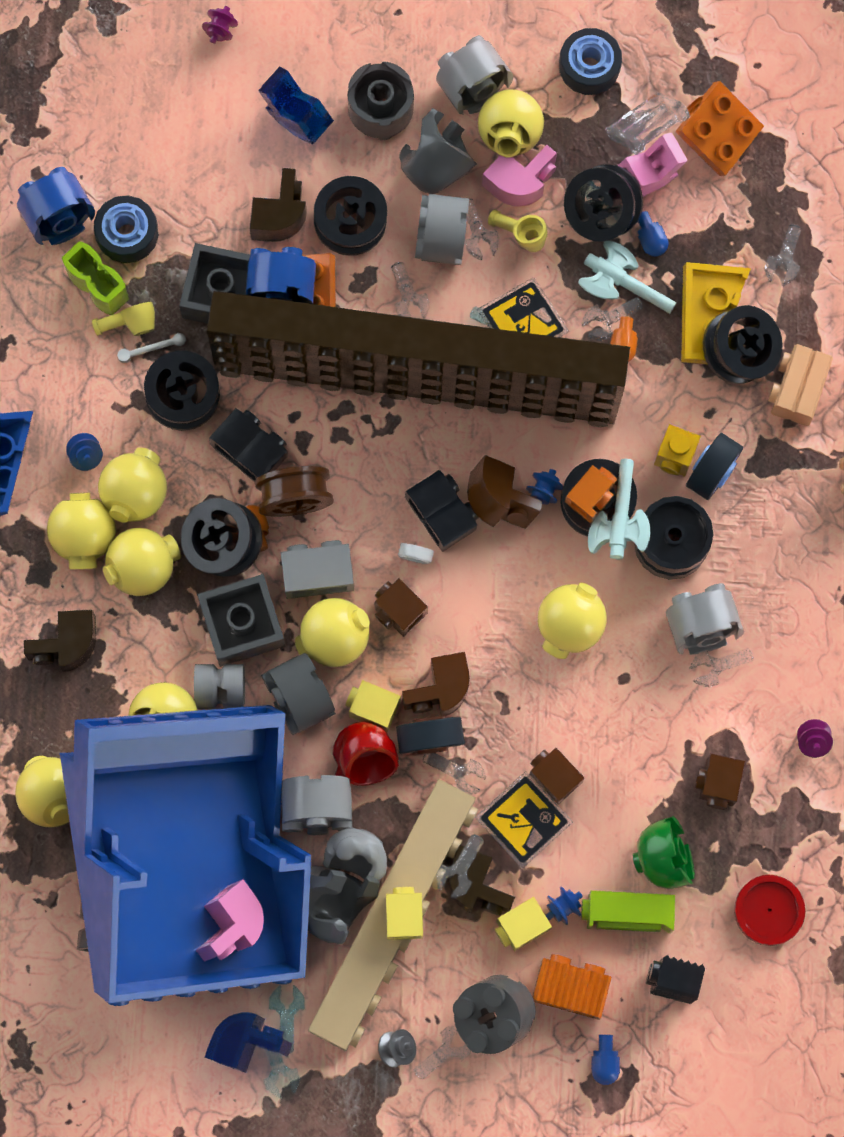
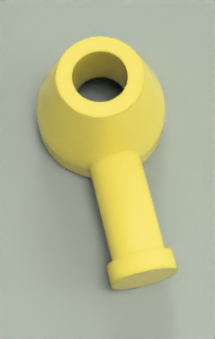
M495 209L491 211L488 217V225L497 226L514 233L518 244L526 250L537 252L544 247L547 238V227L541 217L527 215L516 220L501 214L500 211Z
M153 303L137 304L120 311V313L101 319H93L94 331L98 336L103 334L102 332L126 325L134 336L149 333L155 329Z

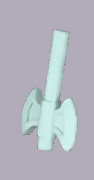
M610 240L604 241L603 246L607 252V259L589 253L584 265L591 268L596 275L580 278L578 284L586 292L602 299H618L619 292L615 289V284L626 288L669 314L672 312L677 302L628 275L624 270H636L639 265L634 255L623 245Z
M625 458L620 460L615 513L612 516V521H608L606 513L601 511L591 524L588 534V548L592 554L597 553L603 545L609 543L611 548L610 558L616 560L623 559L627 541L634 542L642 552L646 550L650 539V524L643 510L638 509L632 519L629 520L630 517L628 516L634 461Z

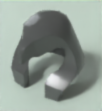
M433 108L422 119L421 139L418 149L410 150V146L405 144L399 154L401 169L407 178L419 190L428 194H436L465 176L477 164L468 154L462 141L461 135L465 129L451 120L441 135L437 124L444 114Z
M312 866L308 931L327 943L343 944L346 941L349 933L348 929L363 908L378 897L379 881L376 878L366 876L364 882L356 877L334 868L326 869L324 866Z

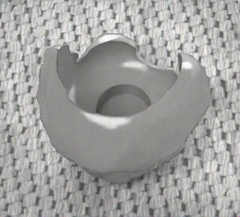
M349 827L341 829L329 839L324 853L323 865L326 869H342L357 874L363 879L369 876L376 878L380 882L386 874L387 856L383 842L376 835L364 829Z

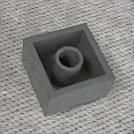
M195 243L179 305L182 318L208 324L213 291L245 295L250 255Z
M264 574L197 594L220 667L224 666V664H231L285 647L284 637Z

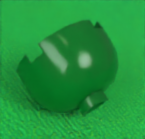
M674 816L654 822L642 831L637 841L638 852L633 853V862L637 872H644L648 881L657 887L665 889L690 885L693 883L691 880L695 878L694 863L689 844L684 845L682 839L678 836L684 834V831Z

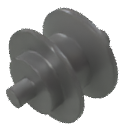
M404 1029L384 1033L378 1044L380 1058L389 1067L410 1064L416 1056V1043L411 1033Z

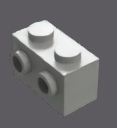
M332 540L321 543V547L308 548L305 544L289 546L287 551L280 552L286 599L354 591L349 544H342L339 540Z

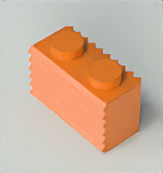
M551 954L550 960L543 958L532 996L534 1002L600 1020L612 978L611 976L604 975L606 969L585 963L584 969L571 966L572 959Z

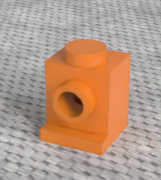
M592 465L568 493L565 503L591 524L597 515L594 509L597 507L601 511L614 494L610 490L617 481V478L604 467L598 470Z

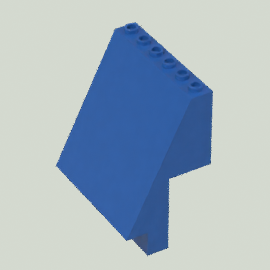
M271 705L75 720L74 752L60 753L94 992L108 1004L124 1006L129 1004L131 1000L139 999L155 1002L162 1000L163 996L169 995L192 997L196 992L200 991L223 993L228 991V988L238 986L254 989L260 987L261 983L269 982L284 985L290 984L292 979L306 977L312 855L280 836L285 734L284 712ZM243 879L259 900L263 910L264 923L261 935L251 947L240 951L235 949L222 960L215 957L204 961L196 950L221 929L204 906L228 885Z

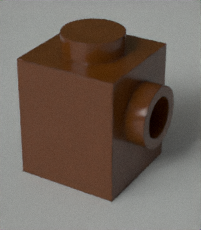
M399 578L393 584L389 581L386 582L375 594L377 598L374 602L375 610L377 611L375 617L387 629L393 626L403 637L428 614V606Z
M557 748L553 749L550 753L543 750L530 763L534 767L530 771V778L557 806L579 787L585 779Z
M710 754L707 758L705 769L699 768L695 788L701 790L699 799L706 800V805L715 809L727 810L728 805L734 806L738 799L745 761Z

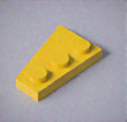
M685 263L683 266L681 362L707 364L703 353L704 332L713 318L738 306L744 283L749 276L751 268Z

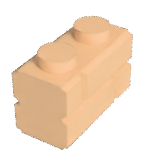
M799 344L794 345L791 354L784 352L778 371L784 373L781 384L774 382L768 402L774 403L771 410L772 415L809 426L814 417L833 357L819 351H813Z

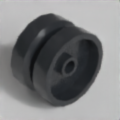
M672 496L664 497L654 502L644 512L650 524V539L646 550L643 552L634 543L636 556L642 566L654 576L668 580L685 578L697 571L710 551L714 536L712 521L705 509L692 499ZM672 534V535H673V539H675V538L678 537L679 540H678V541H673V540H671V539L669 538L668 535Z

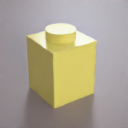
M362 680L359 689L352 687L345 706L350 707V718L359 722H372L381 726L388 733L401 702V696Z
M414 887L393 888V894H386L387 940L423 939L422 893H414Z
M532 897L497 918L496 922L499 927L495 929V932L504 947L506 948L511 945L515 952L550 931L552 926L535 897Z

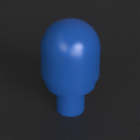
M643 211L638 220L641 227L637 231L638 239L645 253L653 257L661 256L668 249V238L662 225H659L658 222H652L648 211Z
M599 1035V1051H593V1056H591L592 1076L596 1082L602 1085L614 1083L620 1074V1057L618 1056V1051H613V1035Z

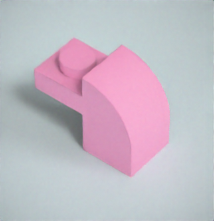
M668 133L662 135L644 153L626 157L618 166L626 169L635 177L644 197L678 176L677 170L688 160L673 134Z
M546 145L526 167H523L513 157H503L500 155L483 173L482 186L505 204L511 206L530 205L543 197L545 185L542 182H546L555 172L557 153Z
M243 879L228 885L204 906L221 928L196 950L204 961L215 957L222 960L235 949L240 951L251 947L259 939L264 923L263 910L259 900Z

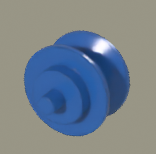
M80 433L73 436L67 443V456L72 466L81 471L92 470L101 462L103 457L102 448L97 438L93 435Z
M550 469L549 473L545 471L541 473L534 472L532 476L537 481L535 486L526 487V490L531 494L530 496L541 500L542 504L545 505L549 503L556 504L558 500L553 494L555 490H563V485L559 482L560 479L555 476L556 470Z
M561 886V895L554 899L549 895L547 896L549 904L546 906L550 912L545 914L548 921L554 917L558 923L562 921L565 925H568L567 916L572 913L579 917L581 916L579 911L581 904L578 900L583 895L580 891L576 894L570 889L566 891Z

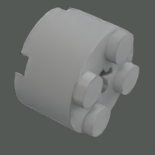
M480 35L470 39L466 46L455 53L448 52L444 54L437 63L440 69L437 73L436 81L459 114H463V110H468L470 114L480 112L483 104L489 97L499 92L504 84L509 88L513 81V74L492 44L484 40Z
M429 194V196L422 195L415 258L427 262L453 265L462 264L469 198Z
M723 583L711 585L705 589V592L693 596L691 592L678 594L672 598L673 605L666 611L679 654H683L684 649H688L690 655L709 652L726 646V638L733 634L735 640L744 634L731 591L726 590Z
M321 775V779L299 776L282 781L283 832H301L303 828H307L308 835L328 834L329 827H332V830L338 831L343 828H353L349 778Z

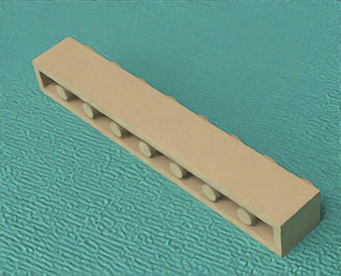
M438 778L378 897L308 1029L310 1033L344 1051H347L349 1045L356 1048L365 1031V1028L360 1026L365 1014L367 1013L372 1016L382 998L376 994L382 981L389 984L398 967L397 964L393 963L398 950L405 953L412 940H387L386 894H393V888L414 887V893H422V917H424L430 905V902L425 900L430 888L432 887L437 890L446 874V871L441 869L446 857L454 858L462 843V840L457 838L462 826L464 825L469 828L478 812V809L473 807L476 797Z

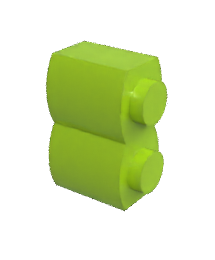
M79 241L62 256L64 266L72 283L79 289L88 292L93 303L102 312L113 315L129 301L122 277L113 268L102 264L100 256L91 246Z

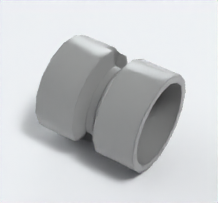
M195 664L194 701L197 709H215L217 704H222L224 708L244 707V664H224L222 669H217L214 664Z

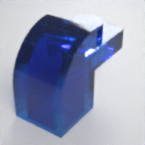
M280 66L258 90L268 104L265 109L294 136L312 145L334 121L321 101L302 92L288 70Z
M242 1012L227 1017L217 1026L204 1058L246 1073L256 1046L288 1057L293 1043L283 1039L285 1032L264 1025L263 1031H261L265 1022L263 1017L254 1013Z

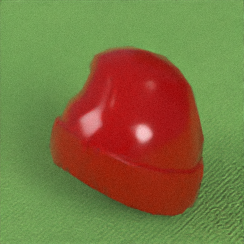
M356 722L346 726L338 734L333 745L332 755L338 766L335 776L347 777L350 779V783L355 786L373 785L388 779L397 772L399 757L395 744L381 726L372 722Z

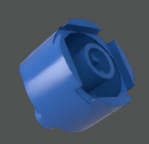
M57 167L47 176L35 182H26L18 189L20 197L17 202V209L38 244L43 245V241L48 240L51 245L64 243L76 237L85 229L83 223L88 217L92 221L95 216V209L77 177L73 173L68 172L65 167Z
M284 247L282 252H271L263 248L251 249L248 259L245 295L313 304L316 275L315 260L302 256L303 250L296 247Z

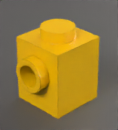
M669 424L654 465L660 467L662 471L668 474L685 477L701 436Z

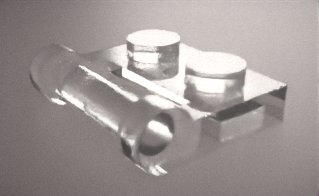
M656 92L605 130L610 140L628 147L633 154L638 155L646 149V144L677 122L683 123L690 118V113L682 102Z

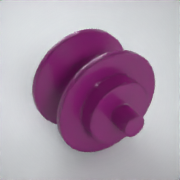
M224 6L223 9L208 10L207 15L211 18V22H204L202 24V29L211 38L210 42L216 44V41L231 40L233 35L228 30L238 26V21L229 12L230 8Z
M811 719L802 723L797 730L798 746L804 755L812 758L822 757L832 749V732L826 722L819 719Z

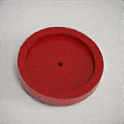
M762 875L750 880L739 891L734 905L735 920L741 932L751 941L765 946L780 945L793 938L801 929L805 919L804 899L798 888L789 880L777 875Z

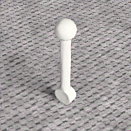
M177 333L171 339L131 351L125 348L121 349L117 356L120 362L128 363L132 357L174 344L182 346L186 341V337L181 333Z

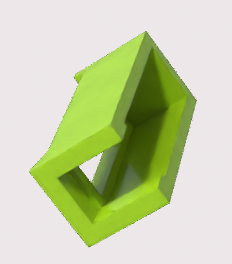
M591 890L588 894V899H582L581 920H587V929H591L593 924H596V929L660 932L662 928L666 932L672 933L675 922V895Z

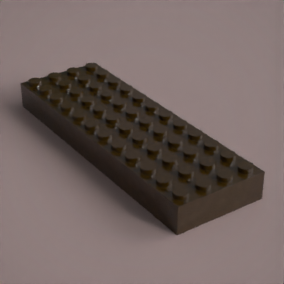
M213 291L207 326L215 371H220V374L226 377L237 378L240 377V374L252 375L258 381L272 382L274 379L287 380V383L299 387L307 386V383L318 384L322 389L329 391H339L341 387L354 389L355 393L366 396L378 392L385 393L387 397L395 400H406L407 397L421 398L420 401L432 405L440 404L441 401L452 402L458 408L488 407V411L504 414L511 410L521 412L522 416L528 418H540L541 415L555 416V420L565 423H571L578 419L588 421L589 425L595 427H607L608 424H615L625 389L630 347L219 291Z

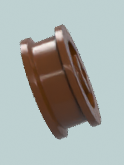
M298 466L279 469L261 475L255 480V487L261 491L263 500L258 506L259 513L264 516L286 517L312 513L332 505L334 502L333 495L327 492L326 481L330 478L329 470L319 466Z

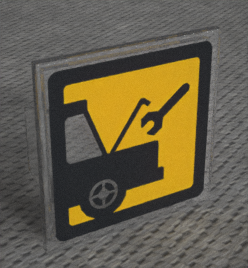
M534 277L477 309L488 328L553 337H562L569 333L568 328Z
M527 771L475 817L521 869L573 823L569 816Z

